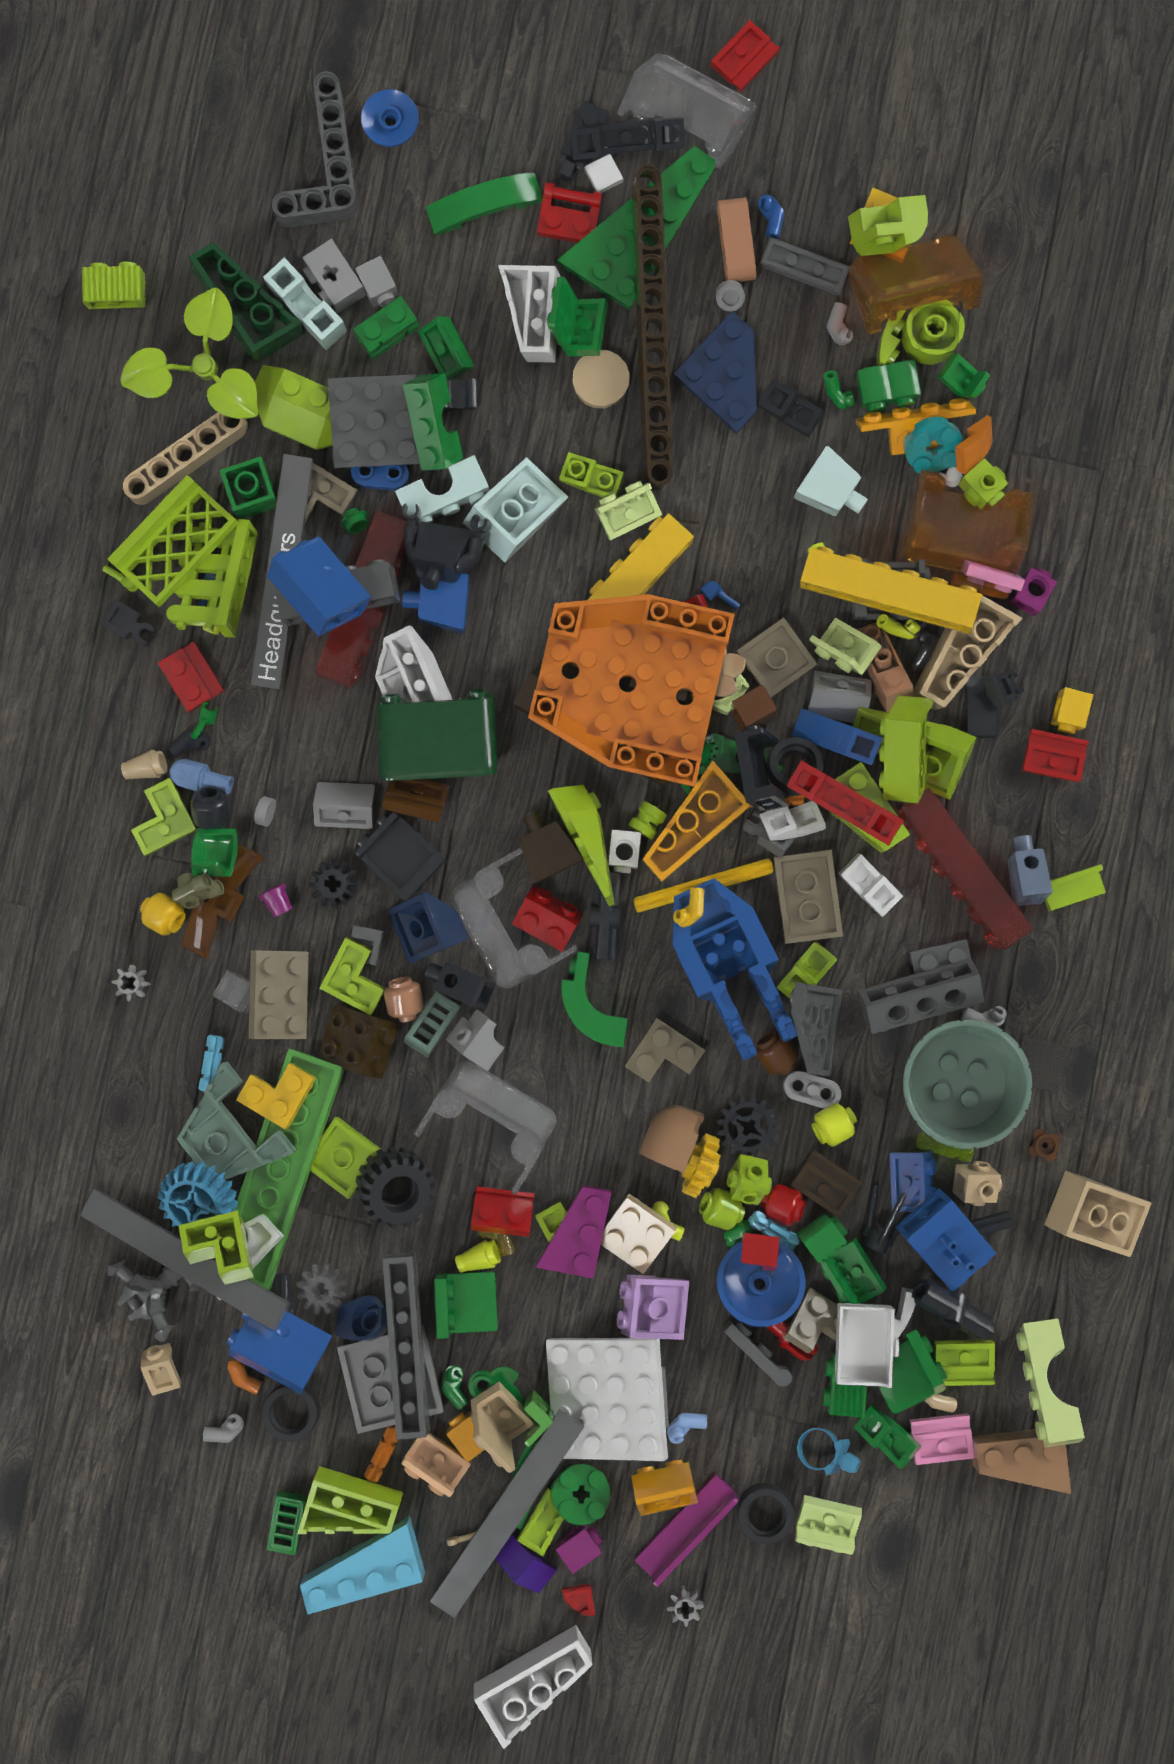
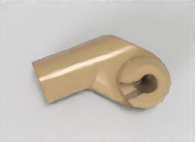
M940 1394L924 1400L932 1408L951 1413L957 1408V1400L955 1398Z

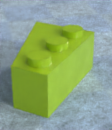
M898 695L888 715L882 718L880 733L885 735V744H882L880 749V761L884 762V771L880 773L879 787L883 788L884 800L919 803L924 793L928 754H925L926 736H930L931 729L930 726H926L927 714L930 708H933V699Z
M862 762L835 779L897 816L889 802L883 799V793ZM829 811L835 818L846 824L853 832L880 853L887 851L910 835L902 823L888 846Z

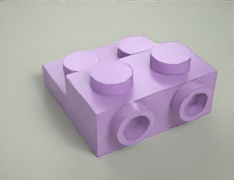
M627 1274L626 1282L623 1281L620 1285V1297L624 1299L623 1311H619L617 1315V1326L621 1329V1334L629 1338L684 1340L689 1280Z

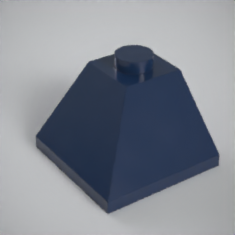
M427 892L388 910L409 964L469 939L459 913Z

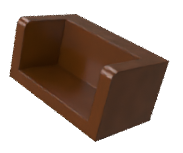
M760 685L733 700L730 713L741 732H743L745 727L759 725L762 728L773 722L778 709L766 688Z

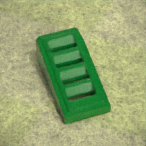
M278 1491L266 1550L296 1555L300 1536L297 1533L308 1496ZM282 1505L295 1507L297 1512L282 1510ZM280 1516L293 1518L295 1523L281 1521L279 1518ZM282 1527L294 1531L293 1534L279 1532L277 1528ZM275 1538L291 1540V1546L275 1543Z

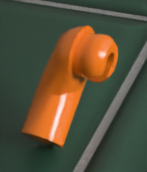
M232 1357V1361L228 1362L227 1369L233 1383L257 1395L263 1381L248 1375L245 1369L246 1364Z

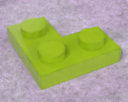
M171 778L144 790L157 816L131 830L144 856H148L197 830Z
M347 936L319 989L371 1016L385 988L360 975L373 949Z

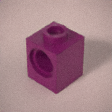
M1031 568L1023 577L1025 582L1022 590H1016L1009 603L1035 617L1041 612L1057 581L1051 579L1052 575L1046 570ZM1030 583L1039 586L1040 596L1030 594L1028 590Z
M579 1525L556 1541L555 1550L571 1573L574 1574L602 1554L600 1543L603 1540L594 1526L589 1528L588 1525Z

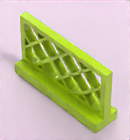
M186 475L111 554L108 560L160 608L239 522L198 486L193 479ZM201 497L206 500V512L193 513V506ZM225 517L228 520L221 529L212 530V518ZM206 518L205 531L192 532L193 520ZM186 520V533L173 534V527L179 521ZM205 538V546L200 551H192V539ZM186 539L185 552L172 553L173 541ZM159 542H166V554L153 555V548ZM185 559V567L180 572L172 573V560ZM166 561L165 573L152 575L153 562ZM139 563H146V575L134 576L130 573ZM165 580V588L156 597L152 593V581Z

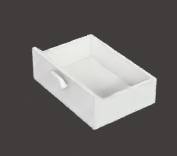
M837 1304L835 1382L837 1384L892 1388L893 1357L899 1356V1339H894L895 1309L891 1305Z

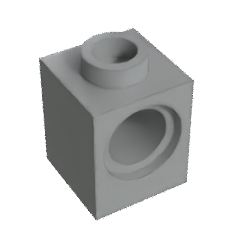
M381 255L355 268L358 279L363 285L373 308L378 305L380 307L386 306L395 300L394 297L399 295Z

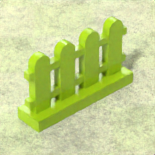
M238 519L239 524L216 547L222 548L221 554H210L174 592L179 598H182L181 605L170 606L166 615L171 623L176 624L178 630H185L186 625L204 626L207 632H213L214 627H217L224 637L236 638L258 538V532L250 520ZM200 522L199 527H192V532L205 531V522ZM205 538L192 539L193 551H200L205 546ZM179 559V565L183 569L185 567V559ZM198 573L216 574L215 580L197 579ZM192 599L210 600L209 607L191 606Z

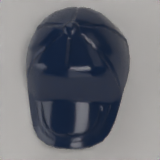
M369 1295L343 1304L338 1311L336 1335L342 1339L373 1341L381 1337L388 1330L386 1305L376 1296Z

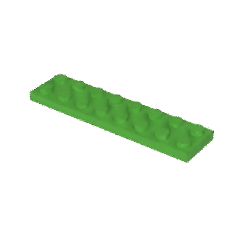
M288 1049L278 1082L289 1063H293L317 1079L289 1129H283L265 1118L256 1146L258 1148L275 1132L282 1130L297 1151L247 1171L235 1211L238 1210L244 1223L259 1215H265L284 1235L253 1268L254 1278H250L269 1291L345 1070L341 1066L294 1049Z

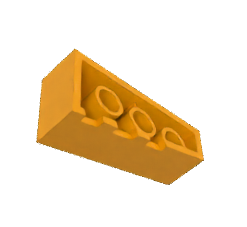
M714 761L708 766L695 787L643 858V862L661 883L751 806L746 803L742 793Z

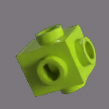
M984 458L962 478L958 485L965 492L964 496L967 501L973 506L977 505L982 510L988 503L993 507L1005 496L1002 491L1008 482L1005 480L1006 476L997 466L993 467Z
M740 1154L727 1177V1186L730 1187L732 1200L741 1201L745 1204L759 1205L763 1197L769 1194L772 1179L768 1177V1160Z

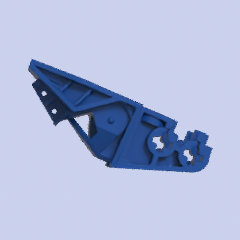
M715 878L694 887L704 889L703 916L689 927H680L673 920V947L697 997L714 1002L742 1060L745 1061L756 1056L757 1052L754 1044L741 1022L739 1013L727 992L725 980L747 971L751 985H754L783 1042L797 1037L792 1020L785 1011L779 993L769 975L778 962V957L753 907ZM690 889L674 896V912L689 905Z

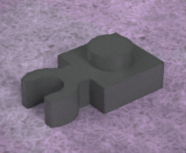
M754 810L750 819L755 823L747 819L743 826L744 831L751 835L760 836L757 843L779 858H782L796 838L770 841L759 814L762 813Z

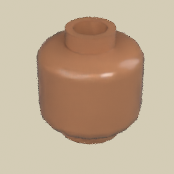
M400 977L389 981V986L383 992L389 1016L399 1018L400 1022L415 1020L417 1018L416 1014L424 1008L420 984L412 981L411 977Z

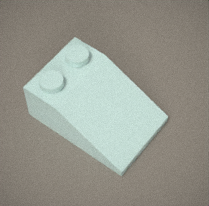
M526 457L472 507L463 524L475 533L470 524L472 516L475 514L480 516L478 528L482 527L485 518H488L491 522V529L488 533L483 534L484 543L501 560L506 562L567 500L568 496Z

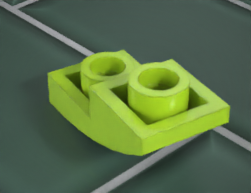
M898 304L893 309L880 338L876 366L892 364L900 354V351L896 349L900 339L896 337L905 324L902 318L906 309Z
M568 452L559 480L602 498L613 493L618 497L625 473L599 465L595 460Z

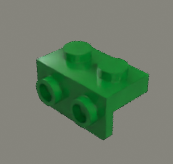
M857 1238L848 1241L846 1245H842L841 1249L837 1248V1252H832V1256H827V1260L823 1259L822 1263H820L823 1275L826 1279L831 1280L837 1290V1297L841 1303L861 1304L883 1293L887 1288Z

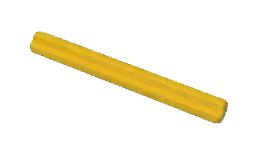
M767 858L635 897L633 899L636 911L640 913L674 903V896L713 878L725 887L771 874L774 872L771 860Z

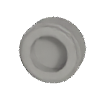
M726 280L717 287L716 301L721 309L735 311L743 305L745 294L739 282Z
M264 796L259 800L254 814L256 824L265 827L270 825L276 809L275 799Z

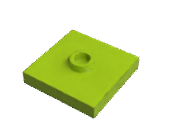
M335 1117L321 1138L310 1171L344 1197L351 1199L356 1193V1187H358L355 1182L356 1176H362L359 1171L360 1166L368 1164L366 1158L370 1155L373 1159L378 1156L376 1151L381 1148L341 1118Z

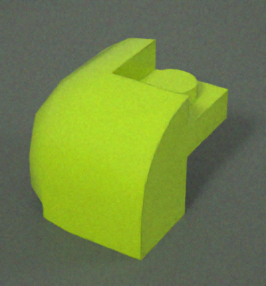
M926 196L899 197L887 206L860 208L849 215L850 233L856 251L861 256L887 254L903 250L915 243L924 234L928 225Z

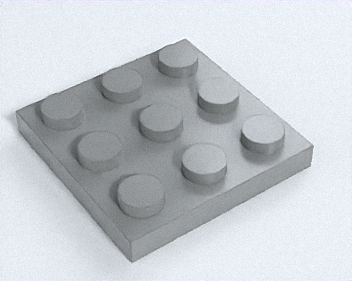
M422 1324L429 1416L443 1413L444 1407L424 1325ZM388 1333L373 1341H354L338 1345L337 1350L357 1433L360 1434L395 1425Z

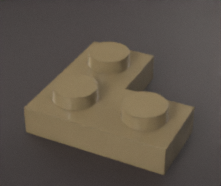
M313 463L305 522L318 501L343 516L357 494V489Z
M656 1018L625 1064V1067L649 1083L664 1059L690 1074L705 1050Z
M810 1287L805 1292L783 1338L808 1354L813 1350L821 1332L836 1341L837 1304Z

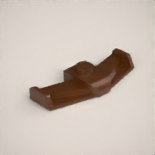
M238 844L232 876L211 877L213 881L218 879L222 882L224 894L213 899L208 898L199 901L200 905L192 909L181 946L208 960L209 949L219 918L221 917L229 922L233 920L245 896L235 890L259 862H263L265 857Z

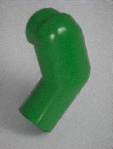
M834 370L825 372L823 378L826 394L837 408L846 410L847 407L854 406L855 400L852 392L847 391L842 394L837 372Z
M453 1365L447 1367L443 1373L441 1390L455 1408L460 1410L469 1400L460 1390L463 1370L459 1366Z

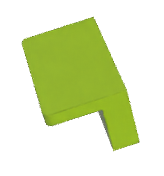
M1102 864L1050 880L1052 893L1045 900L1048 911L1106 893L1099 871L1103 870Z

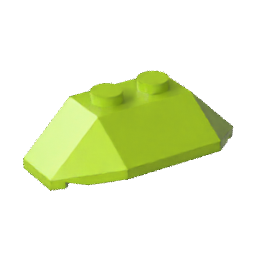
M262 365L255 380V385L257 389L258 413L263 426L315 450L333 446L329 388L287 369Z

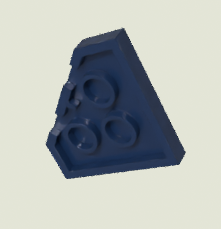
M732 311L679 367L673 377L736 435L756 414L757 405L753 330Z

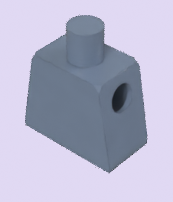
M1030 835L1015 837L1016 852L1008 859L1013 907L1042 904L1052 893L1044 850L1033 849L1032 837Z

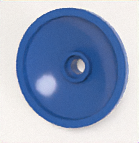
M739 1242L726 1253L718 1268L717 1291L722 1304L734 1318L750 1326L769 1327L785 1321L797 1310L805 1292V1274L800 1260L789 1247L779 1242L776 1269L774 1271L762 1270L763 1266L743 1264L741 1262L743 1243ZM757 1279L764 1282L765 1286L761 1290L756 1289L754 1286V1281Z

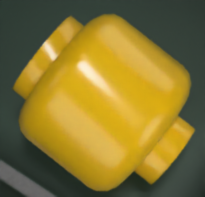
M156 893L151 898H146L140 908L142 923L163 936L178 932L186 918L184 907L174 902L172 897L164 893Z

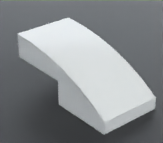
M814 801L791 809L784 807L759 814L770 841L797 838L826 829L824 819Z
M858 853L838 873L882 917L903 897L862 854Z
M902 1287L896 1316L894 1315V1339H898L913 1313L916 1304L914 1303V1298L911 1297L913 1289Z

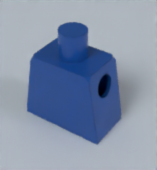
M461 574L455 583L440 581L436 590L426 589L422 583L420 591L404 590L402 607L418 609V620L421 623L465 633L470 583L469 575Z

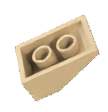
M1065 1170L1044 1225L1064 1236L1131 1257L1151 1202Z

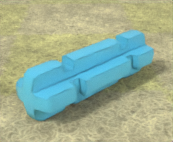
M208 1035L206 1046L208 1051L204 1053L201 1074H204V1076L200 1078L199 1090L205 1092L209 1083H212L218 1073L217 1069L221 1064L222 1058L220 1049H223L225 1041L222 1036Z
M755 1211L749 1217L750 1226L757 1231L762 1230L761 1233L763 1235L780 1237L779 1242L785 1244L791 1250H794L795 1246L799 1244L800 1240L797 1234L787 1230L786 1227L772 1221L770 1218L767 1219L766 1215L760 1211Z

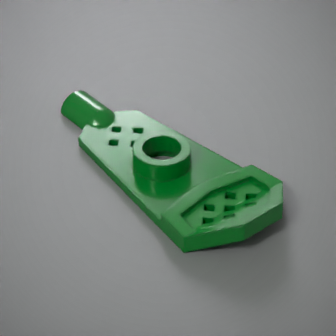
M716 733L707 736L701 755V763L707 770L711 762L714 761L723 772L741 774L740 765L735 760V756L738 754L736 741ZM764 752L765 763H766V769H767L768 761H769V754H767V753ZM778 763L780 773H782L784 764Z

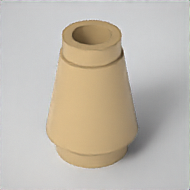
M150 750L127 762H123L121 764V771L126 780L160 778L162 774L167 772V762L162 751Z

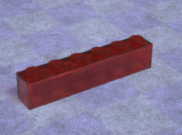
M376 510L355 566L360 568L368 566L367 563L373 560H385V562L388 561L395 568V574L398 576L403 565V559H400L404 549V526L407 525V521ZM382 606L366 609L362 615L330 631L314 672L318 677L349 689L352 683L357 684L362 673V667L359 666L362 657H367L372 647L371 633L373 629L377 630L382 621L383 613H380Z
M930 788L924 790L919 803L907 802L897 810L900 814L899 817L904 820L903 825L907 831L911 829L917 837L915 840L917 847L924 855L929 853L934 860L932 864L934 870L941 878L946 876L952 885L949 888L951 893L959 902L961 900L965 902L969 908L967 911L968 916L976 925L979 923L987 932L984 934V937L994 949L998 947L999 950H1006L1033 930V927Z

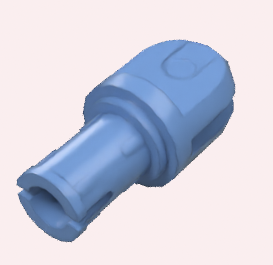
M180 759L174 762L169 770L170 778L174 784L194 791H198L206 786H214L228 795L234 783L232 776L212 772L207 764L189 759Z

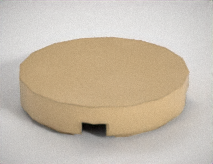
M601 350L600 356H583L578 360L573 370V387L584 404L593 408L605 409L611 407L624 398L629 388L627 365L619 355L609 350Z

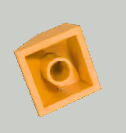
M674 1460L666 1463L665 1468L654 1470L652 1466L638 1469L637 1474L631 1475L635 1501L640 1516L698 1503L689 1462L683 1463L682 1460Z

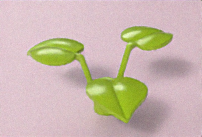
M212 288L193 298L185 309L184 322L187 329L195 336H203L204 353L195 356L191 366L167 364L166 355L162 350L144 348L133 354L123 368L121 375L122 386L142 397L158 398L167 393L172 385V375L168 370L195 372L203 380L214 379L216 381L215 384L209 387L207 398L210 405L218 413L236 419H249L258 416L257 389L253 378L246 371L235 368L226 370L221 378L217 376L219 372L218 363L210 356L211 351L208 339L211 338L215 341L225 340L233 326L231 306L226 296L218 288Z

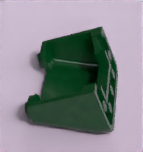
M487 689L470 690V695L458 700L406 702L405 699L399 697V694L395 693L384 694L381 699H377L380 779L394 781L491 775L497 772L498 750L494 692L487 693Z

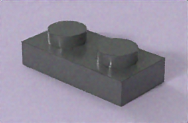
M967 939L908 952L913 974L971 958Z

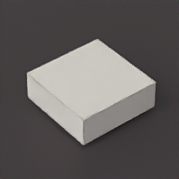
M610 154L585 166V172L597 192L603 193L623 182V177Z

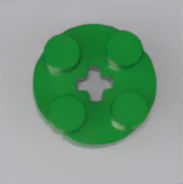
M573 1464L566 1467L554 1479L550 1492L551 1503L555 1511L566 1522L575 1525H588L604 1516L610 1501V1487L604 1473L595 1467L587 1464ZM582 1485L584 1491L588 1492V1497L583 1499V1503H578V1498L573 1497V1491H578L579 1486Z

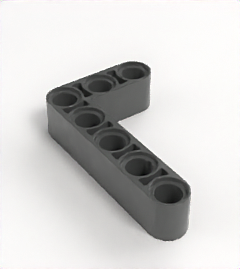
M321 72L314 80L327 186L278 193L272 200V208L277 221L284 227L347 220L352 218L358 210L343 94L338 77L332 72ZM328 86L335 88L334 91L328 94L322 92ZM331 114L339 116L335 121H326V118ZM334 142L342 143V146L337 150L329 148ZM338 170L346 171V174L341 178L333 176ZM341 198L350 199V202L345 206L337 205ZM315 201L322 203L321 207L317 210L308 208ZM289 205L293 207V210L288 214L280 213L284 206Z

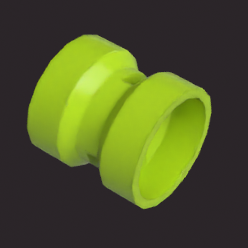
M643 800L639 806L637 817H633L628 826L652 840L657 833L656 828L658 824L663 823L667 815Z

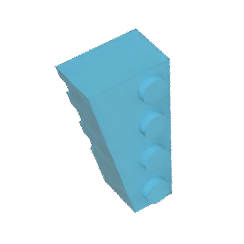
M410 1515L395 1524L391 1534H377L366 1542L356 1545L345 1554L337 1556L304 1575L300 1588L307 1614L423 1582L425 1570Z

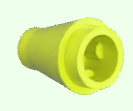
M484 1240L463 1254L456 1256L455 1262L459 1272L463 1273L472 1270L495 1268V1264L501 1262V1256L494 1240L489 1242Z

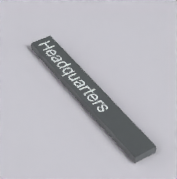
M283 455L267 573L271 566V559L278 552H287L295 548L303 539L313 458ZM267 574L251 685L281 690L290 626H287L280 620L275 586L268 579Z

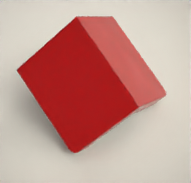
M744 1233L741 1242L743 1243L741 1262L743 1264L763 1266L762 1270L774 1271L777 1267L780 1237Z

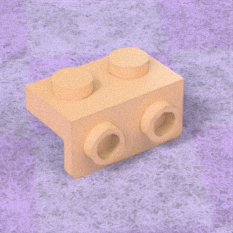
M429 1432L425 1438H416L405 1454L401 1464L405 1466L404 1471L415 1479L420 1477L428 1482V1487L439 1496L445 1494L451 1497L455 1487L470 1467L472 1461L467 1463L459 1452Z

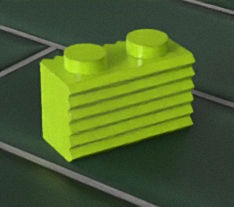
M121 262L117 267H109L105 263H92L90 267H82L83 303L88 309L146 307L145 273L140 266L133 262Z

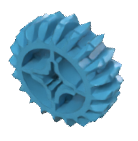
M193 1160L186 1165L181 1163L169 1171L166 1178L161 1182V1190L157 1198L161 1200L159 1209L166 1211L164 1218L172 1220L171 1227L235 1211L238 1201L234 1198L237 1191L230 1189L232 1181H225L223 1179L225 1172L218 1174L215 1172V1165L206 1168L204 1161L196 1165Z

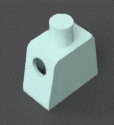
M828 446L825 447L794 495L795 499L833 516H837L843 505L859 514L868 500L854 490L861 479L860 475Z

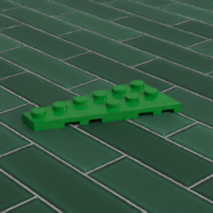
M695 146L661 173L664 249L667 248L718 163L717 160ZM651 181V182H650L647 186H645V187H647V188L653 187V182ZM632 198L556 261V264L628 310L636 299ZM645 206L641 208V212L646 217L654 216V211L650 207ZM646 235L642 237L645 245L650 247L656 245L655 240L651 236ZM644 265L643 269L650 276L654 267L652 265Z

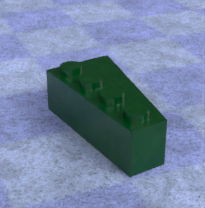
M214 242L188 256L190 269L204 291L218 288L228 299L233 314L231 331L253 364L258 363L303 336L302 322L289 314L279 301L266 293L255 279H251L243 272L241 267Z

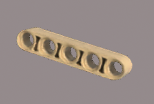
M217 412L130 473L123 482L125 494L134 503L139 505L151 502L181 481L186 475H189L242 438L248 430L247 420L240 419L236 427L228 428L227 422L231 417ZM216 434V439L212 444H203V439L206 435ZM183 451H192V456L188 461H180V455ZM159 468H169L168 474L165 477H156ZM144 483V491L139 495H134V486Z

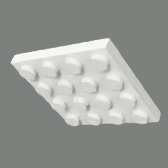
M550 1338L546 1340L550 1408L553 1410L554 1416L561 1409L584 1424L583 1430L563 1459L665 1461L668 1459L659 1338Z

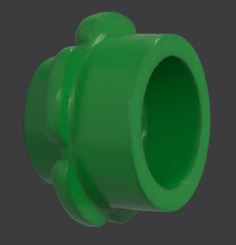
M357 508L346 511L343 515L341 526L351 535L362 532L369 524L366 518L367 512L364 510L359 511Z

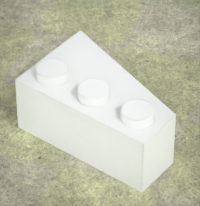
M498 265L506 290L505 293L509 302L520 352L527 362L555 363L557 339L552 331L548 329L547 315L552 309V288L556 286L557 277H561L556 266Z

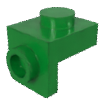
M953 353L937 378L959 398H976L984 391L985 383L990 374L986 371H977L959 353Z

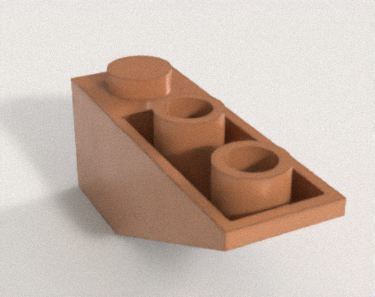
M875 622L856 630L874 639L882 646L867 667V670L884 711L889 713L898 695L914 697L913 685L886 631L879 628Z

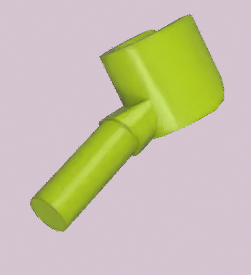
M108 565L103 567L102 570L105 573L116 578L130 592H135L138 589L136 585Z

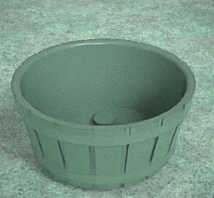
M978 1020L951 1021L928 1032L911 1051L903 1074L905 1101L909 1112L919 1127L938 1142L961 1149L986 1147L1008 1136L1013 1131L1012 1129L1019 1125L1026 1114L1025 1110L1029 1107L1032 1095L1031 1069L1028 1067L1030 1065L1023 1050L1018 1047V1043L1009 1034L1002 1032V1029Z

